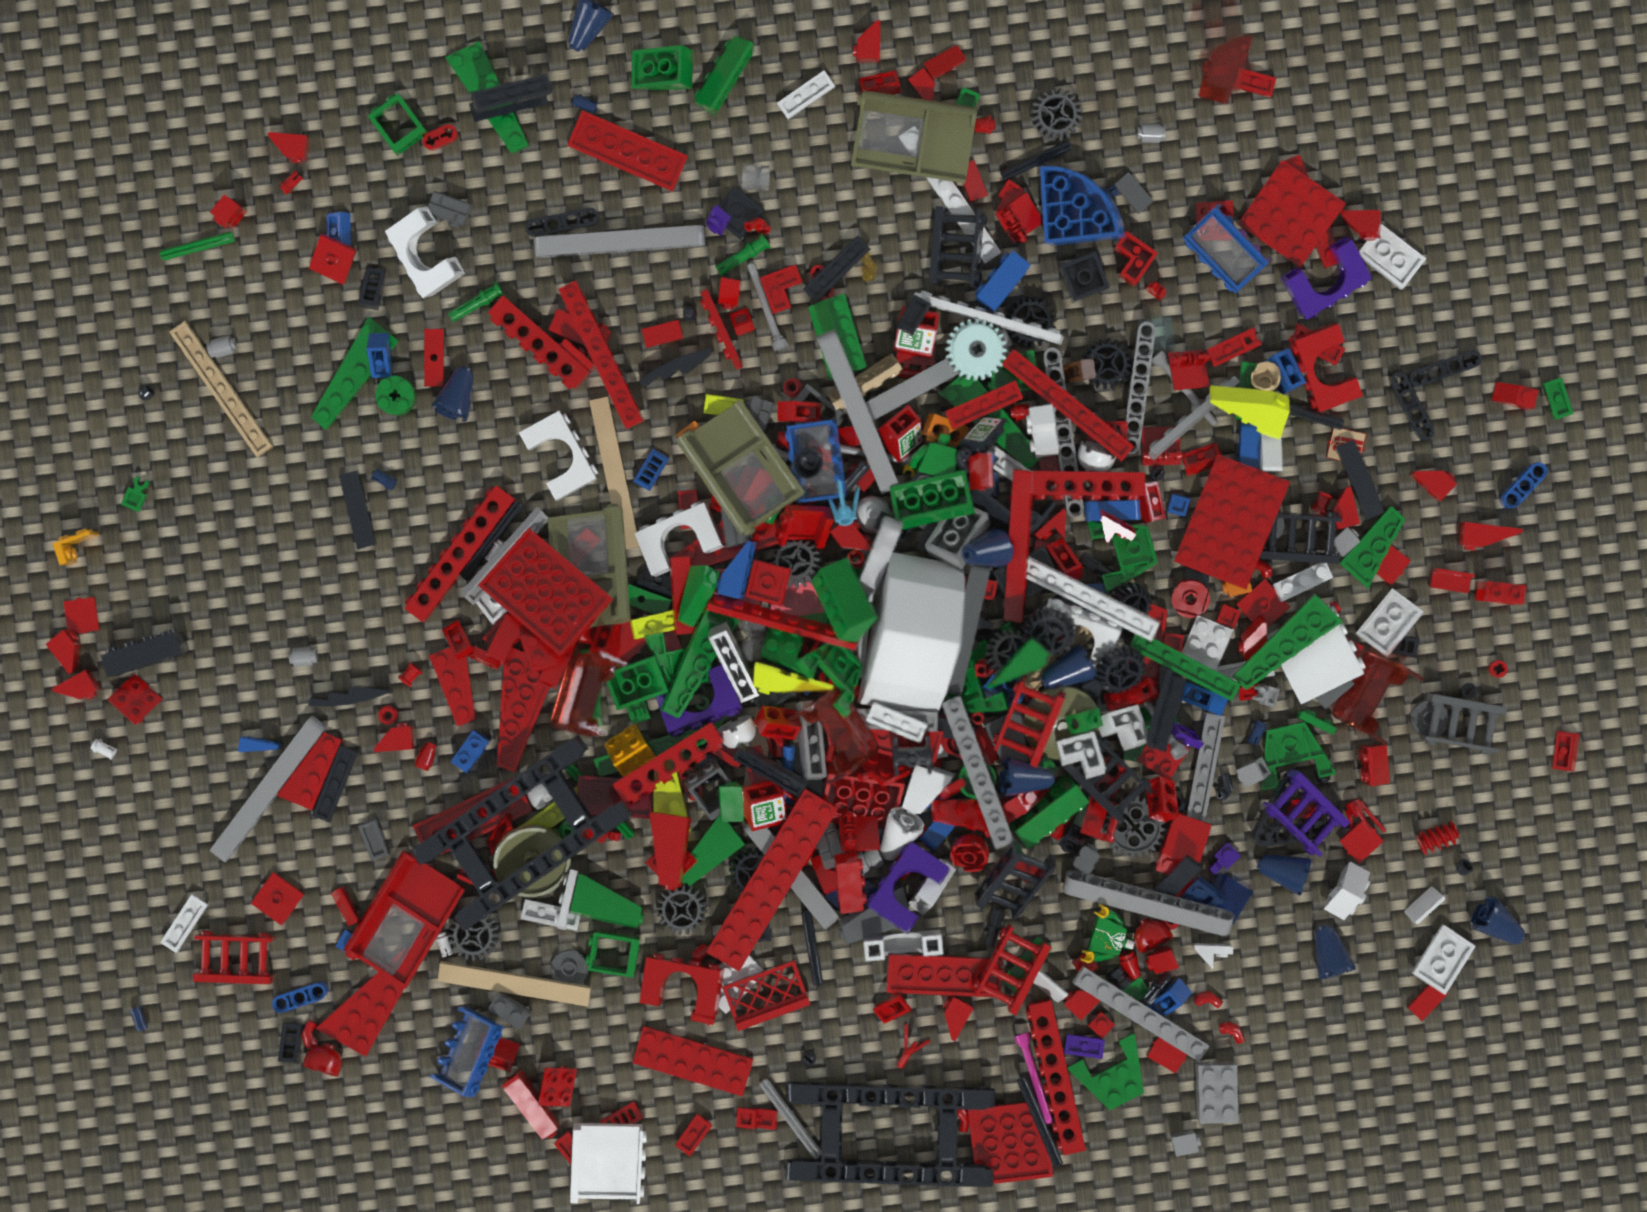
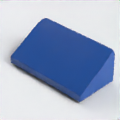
M327 213V236L351 247L350 213Z

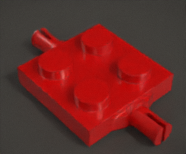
M875 751L859 757L858 764L865 770V772L858 774V779L862 782L871 778L881 787L902 779L912 772V768L908 765H899V776H896L893 756Z

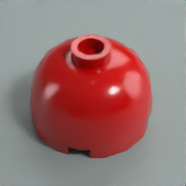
M962 835L953 844L950 853L951 861L956 867L958 865L963 867V871H981L988 863L989 847L986 841L978 835Z
M1146 918L1139 922L1140 926L1134 933V942L1139 953H1145L1158 948V945L1162 942L1164 944L1167 943L1174 936L1167 924L1162 920Z
M324 1043L323 1046H315L307 1052L303 1066L314 1071H320L326 1075L338 1077L342 1068V1058L334 1050L335 1046Z

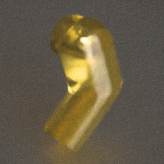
M867 253L861 259L866 266L862 278L866 282H871L876 277L877 265Z

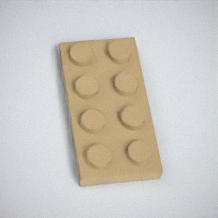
M891 353L854 376L862 397L871 388L881 386L887 378L897 376L902 367ZM837 388L827 393L836 410L845 408Z

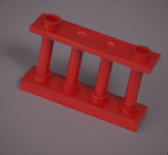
M1023 676L1021 682L1017 680L1013 690L1016 692L1001 733L996 732L992 743L996 744L994 751H997L1000 744L1029 755L1028 757L1031 758L1030 765L1037 768L1067 693L1059 691L1057 696L1053 695L1052 697L1025 686L1027 677ZM1024 693L1049 703V706L1053 707L1051 713L1046 712L1044 714L1017 703L1020 694ZM1016 710L1043 721L1042 723L1046 724L1044 730L1037 731L1010 720L1013 711ZM1009 727L1036 738L1035 740L1038 741L1037 747L1030 748L1003 737L1006 728Z
M1008 923L1007 927H1003L1000 931V940L980 979L977 978L972 988L974 989V994L978 997L981 991L1007 1003V1010L1017 1015L1051 946L1044 941L1035 945L1012 933L1014 928ZM1010 940L1032 951L1034 954L1032 961L1026 962L1003 950L1007 941ZM1001 957L1023 968L1025 971L1023 978L1017 979L994 967L998 958ZM990 974L1014 985L1017 989L1014 996H1008L985 984Z
M210 930L200 931L199 934L194 936V940H202L201 969L193 974V982L270 985L274 982V974H268V971H266L267 942L274 941L275 936H269L270 933L266 932L258 933L257 936L212 934ZM210 940L221 941V963L218 972H211V969H209ZM229 941H240V966L237 973H230V970H228ZM248 942H259V970L256 974L249 973V970H247Z

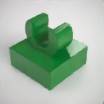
M645 701L626 707L632 725L651 719Z

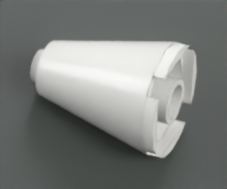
M902 807L892 808L887 817L879 850L881 857L887 861L895 860L900 855L905 845L909 846L924 830L922 819L918 815L905 812V809Z

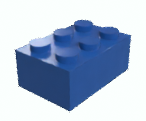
M1014 251L1010 254L1006 252L999 262V269L994 268L987 278L989 282L986 285L982 283L975 293L977 296L975 301L992 314L996 312L1031 266Z

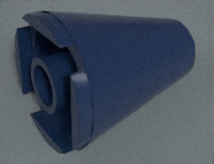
M578 0L568 37L569 47L578 52L580 50L585 51L613 18L614 13L604 6L598 5L593 0Z
M465 366L456 368L432 403L431 409L437 408L436 413L452 420H456L459 417L462 418L461 422H466L469 418L474 374L471 373L472 370Z
M992 529L965 545L962 549V558L968 564L1003 567L1011 562L1014 556V545L1010 543L1009 538L1011 537L1006 531Z
M1080 644L1074 645L1041 673L1040 681L1044 688L1048 687L1049 690L1093 680L1096 677L1091 660L1087 659V653Z
M1009 757L1003 758L1001 762L1004 770L999 773L1000 791L1004 792L1003 796L1048 789L1054 784V773L1048 768L1041 766L1036 768L1031 766L1030 763Z
M1265 854L1264 857L1259 858L1256 868L1260 869L1259 873L1296 895L1301 896L1312 859Z
M1489 896L1485 898L1486 902L1483 905L1481 903L1477 905L1470 918V922L1473 923L1471 927L1474 930L1512 945L1520 944L1524 940L1525 930L1496 897Z
M1329 925L1317 927L1315 945L1318 979H1326L1356 970L1355 964L1333 927L1329 928Z

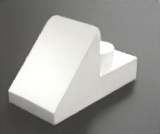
M1192 943V947L1212 969L1214 954H1216V957H1228V954H1233V946L1231 944Z

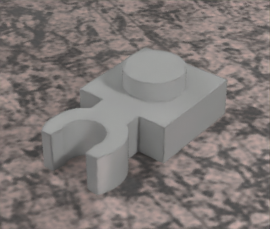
M1263 685V687L1255 686L1254 689L1258 690L1257 696H1252V699L1259 701V704L1276 707L1280 689Z

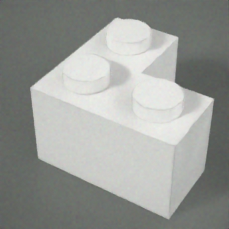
M1052 404L1029 408V415H1026L1027 434L1032 436V440L1029 441L1031 452H1035V458L1058 455L1059 447Z
M1138 705L1101 716L1103 726L1099 727L1101 737L1117 733L1123 751L1146 744L1148 731Z
M1094 732L1057 741V751L1062 766L1081 761L1086 779L1105 774V765Z
M1349 862L1342 870L1337 886L1328 895L1324 909L1343 920L1349 914L1353 915L1357 905H1361L1366 898L1364 892L1370 884L1368 880L1370 872Z

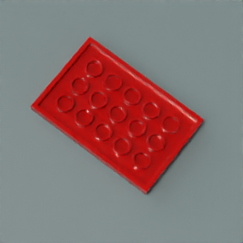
M1217 454L1174 562L1247 590L1290 482Z
M530 528L522 534L478 584L484 592L562 658L614 600Z

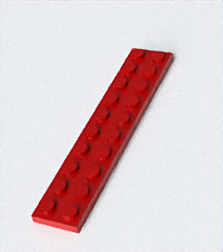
M804 789L706 950V953L733 969L740 971L836 814L838 807L808 789Z

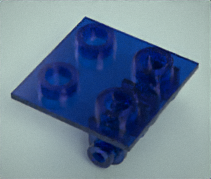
M1220 872L1212 886L1225 895L1226 900L1216 907L1232 912L1234 915L1232 924H1234L1253 891ZM1209 895L1202 904L1207 905L1213 897Z

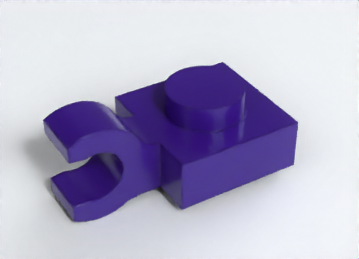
M1226 842L1213 855L1217 860L1207 869L1215 875L1222 866L1228 869L1241 856Z

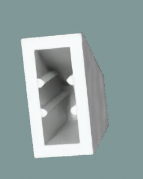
M1261 434L1260 471L1269 473L1282 471L1281 438L1276 439Z
M917 765L914 768L902 808L913 815L921 814L951 782L955 773L934 767L932 768V774L928 775L927 766Z
M939 859V861L951 869L942 884L939 886L925 877L908 902L910 907L922 915L935 904L956 870L947 860Z

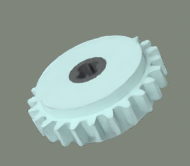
M975 319L973 324L971 320H967V325L963 322L960 323L961 329L955 327L954 331L956 333L949 334L952 340L946 341L950 347L945 348V351L950 353L946 358H951V362L948 365L954 364L955 366L953 372L959 370L960 377L966 374V380L973 376L974 381H977L978 376H980L981 380H984L985 374L991 377V371L997 373L998 369L996 367L1003 366L1000 360L1006 359L1002 353L1007 352V349L1002 348L1006 341L1001 342L1000 340L1003 334H997L999 328L993 330L992 323L987 326L986 320H983L979 324L978 319ZM978 346L979 348L977 349H980V352L974 354V351H972V348Z

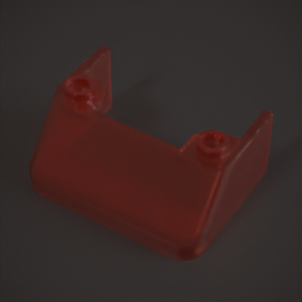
M1243 34L1217 46L1215 50L1212 49L1209 60L1204 61L1201 72H1204L1198 97L1228 105L1231 91L1239 90L1253 35Z
M1367 651L1361 657L1366 667L1363 669L1364 674L1352 679L1354 685L1338 698L1333 707L1332 714L1334 718L1387 746L1389 742L1376 735L1379 729V722L1372 717L1390 684L1400 686L1406 681L1408 675L1422 682L1424 678L1400 663L1374 651Z
M603 652L574 654L570 658L551 719L552 727L587 737L605 736L606 732L598 729V721L592 716L602 682L611 680L615 673V667L626 666V662Z
M838 687L804 706L787 719L788 722H791L802 716L810 724L819 721L839 752L833 758V765L838 773L827 781L828 785L849 775L874 756L879 748L877 741L852 702L849 707L851 709L850 714L846 717H843L833 706V703L841 693Z

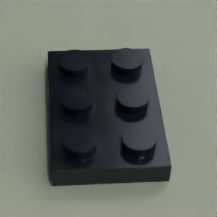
M1045 546L1028 554L1029 557L1056 570ZM1007 565L993 571L1004 595L1006 591ZM1027 579L1026 598L1045 589V587Z

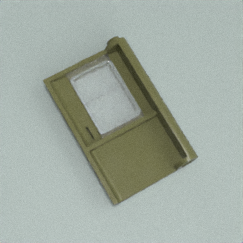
M863 90L862 94L859 93L857 105L861 106L851 166L960 183L966 182L977 107Z
M741 399L695 431L690 430L676 440L741 536L744 534L745 536L751 535L755 532L757 526L783 510L786 505H790L805 493Z
M609 504L603 511L549 517V545L614 599L590 627L631 621L622 508L618 504Z

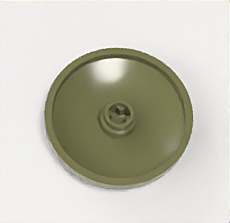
M1071 685L1049 690L1047 687L1040 691L1052 697L1053 695L1057 696L1059 691L1067 693L1042 754L1051 759L1060 760L1057 751V741L1094 732L1095 736L1099 733V728L1070 735L1065 716L1097 708L1090 695L1082 689ZM1034 697L1027 704V707L1044 714L1046 712L1051 713L1053 708L1049 706V703ZM1026 714L1023 715V725L1037 731L1044 730L1046 724H1043V721ZM1073 718L1072 726L1078 729L1079 723ZM1025 734L1030 746L1036 748L1038 741L1035 740L1036 738Z
M524 825L508 832L497 844L493 855V867L497 880L503 881L557 844L563 837L555 830L542 825ZM555 850V857L557 859L562 858L559 850ZM571 859L519 893L518 896L538 897L555 890L562 884L565 875L568 874ZM525 871L524 878L530 881L531 876Z

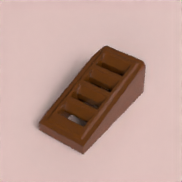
M1093 359L1079 360L1063 365L1065 384L1096 377Z

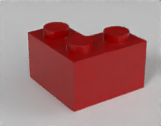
M1126 231V238H1121L1113 250L1129 260L1118 277L1135 287L1158 252Z

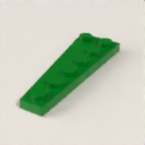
M480 41L445 57L470 94L474 91L500 85ZM514 113L488 119L511 154L529 147Z
M370 317L366 320L311 416L325 430L332 425L371 377L367 354L369 333L388 332ZM388 333L392 351L399 341Z
M966 374L961 377L959 376L940 392L954 407L989 393L979 379L974 381L973 376H971L969 380H966ZM1003 408L984 415V417L1002 418L1007 421L1003 426L1005 431L998 438L997 443L1027 469L1041 459L1035 458V452L1030 450L1029 438ZM980 418L975 419L972 422L976 424L980 420Z
M1314 594L1232 677L1245 690H1248L1270 672L1279 668L1284 662L1293 658L1315 640L1343 622L1342 619Z
M707 605L705 606L676 671L669 692L662 704L661 711L680 718L694 692L700 686L703 676L709 671L711 663L717 656L708 638L709 629L727 622L731 632H733L739 620L708 611Z

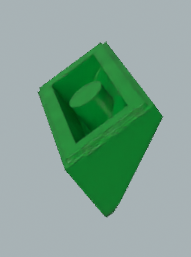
M737 782L719 786L720 821H744L742 786Z

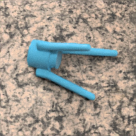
M839 479L838 490L841 506L837 510L833 500L828 499L834 513L835 522L846 526L852 524L853 520L856 519L860 487H856L853 507L850 509L849 506L845 505L842 482Z

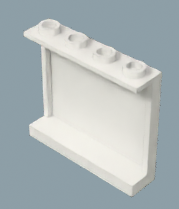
M1329 603L1326 604L1337 616H1339L1335 606L1330 607ZM1343 623L1315 640L1310 646L1304 648L1296 656L1281 665L1301 704L1364 674L1363 669L1366 668L1361 657L1357 659L1354 653L1357 649L1352 640L1348 642L1345 636L1348 632ZM1278 630L1268 633L1267 639L1269 640Z
M573 1123L570 1203H578V1198L636 1199L637 1204H640V1197H644V1185H641V1179L645 1178V1167L641 1166L642 1161L646 1159V1149H642V1145L646 1143L647 1131H643V1124Z

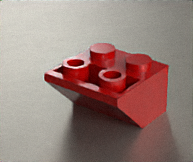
M1361 745V750H1358V760L1362 762V769L1359 770L1360 780L1368 786L1389 784L1387 745Z

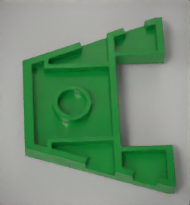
M1095 521L1087 522L1091 540L1105 537L1102 523H1095ZM1131 525L1136 532L1133 540L1123 539L1116 532L1111 539L1120 571L1102 575L1105 593H1109L1116 586H1121L1122 583L1128 582L1158 563L1148 526Z
M826 612L799 616L828 625L830 623ZM769 627L761 651L762 657L781 666L785 665L796 673L800 672L806 675L795 663L796 660L800 659L805 637ZM816 667L810 674L806 675L807 678H814Z
M662 632L645 635L644 638L653 656H656L662 674L670 688L686 648L666 652ZM708 672L703 676L701 683L708 682Z
M983 640L975 650L971 651L961 696L946 692V700L960 696L966 713L1010 710L1005 693L1003 692L986 699L980 678L975 675L974 666L981 659L990 658L985 656L986 652H990L986 649L989 642Z
M826 643L796 660L795 663L806 675L810 674L816 665L825 672L841 690L833 706L843 717L848 716L851 711L849 709L850 703L853 702L855 696L853 694L854 688L858 685L863 666L848 648Z
M1306 722L1267 730L1264 761L1271 774L1263 780L1262 791L1277 787L1279 781L1275 767L1315 759L1319 778L1337 774Z
M1134 1033L1118 1040L1127 1058L1093 1076L1090 1075L1083 1059L1067 1066L1068 1070L1109 1110L1144 1093Z

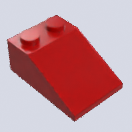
M1178 812L1179 817L1172 819L1156 859V871L1168 874L1186 854L1200 863L1212 824Z

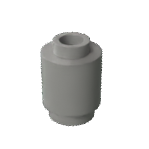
M1142 123L1141 127L1137 128V139H1140L1141 143H1160V141H1165L1166 129L1161 124Z
M230 335L213 339L207 343V350L211 358H220L234 354L235 349H237V343Z
M311 646L292 648V652H289L290 664H293L294 667H302L318 663L317 648H312Z

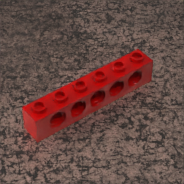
M504 296L488 312L491 315L490 320L496 326L501 324L506 328L505 334L511 339L516 337L520 341L518 345L526 352L531 350L535 354L533 358L540 364L543 362L549 366L547 370L554 377L559 375L564 380L561 383L569 390L572 387L577 390L591 374L590 371ZM509 314L514 315L513 323L506 324L505 317ZM522 327H528L529 333L525 337L519 335V330ZM538 339L543 341L541 349H535L533 346L534 342ZM551 352H556L558 355L555 362H549L548 355ZM565 365L572 366V372L568 375H564L562 372Z
M1034 471L1032 496H1034V499H1045V496H1053L1054 500H1062L1064 496H1071V500H1083V496H1090V500H1102V496H1108L1109 500H1120V497H1127V500H1139V497L1145 496V472ZM1047 480L1050 481L1053 485L1051 491L1047 490L1045 487V483ZM1065 481H1069L1071 483L1070 491H1067L1065 489ZM1084 481L1090 484L1088 491L1083 488ZM1103 481L1108 483L1109 488L1107 491L1102 489ZM1122 481L1127 484L1126 491H1123L1120 487Z
M713 722L618 780L613 786L625 803L630 802V804H633L641 799L639 795L643 792L651 793L657 789L656 784L659 782L667 783L673 779L672 774L679 771L681 774L690 768L688 764L695 761L697 764L706 758L705 754L712 751L714 753L721 749V744L724 740ZM699 739H705L708 742L706 749L698 747L697 742ZM683 749L691 751L690 759L682 758L681 751ZM667 759L674 761V769L669 770L665 767ZM652 769L658 772L659 776L656 780H652L648 776V772ZM633 780H639L642 783L640 790L633 789Z

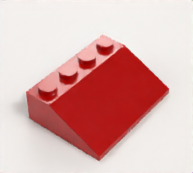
M828 762L826 768L827 777L824 778L821 798L838 807L830 823L834 822L835 825H839V818H842L845 812L850 811L854 817L877 816L878 824H883L884 831L889 812L892 808L900 807L905 786L904 778L881 787L871 778L862 782L858 779V774L865 772L861 766Z

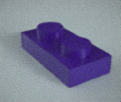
M715 205L710 212L706 225L711 232L721 236L725 232L731 216Z
M1175 722L1172 735L1176 741H1183L1188 747L1193 746L1197 749L1204 745L1195 731Z
M1066 1033L1064 1054L1102 1059L1105 1039Z

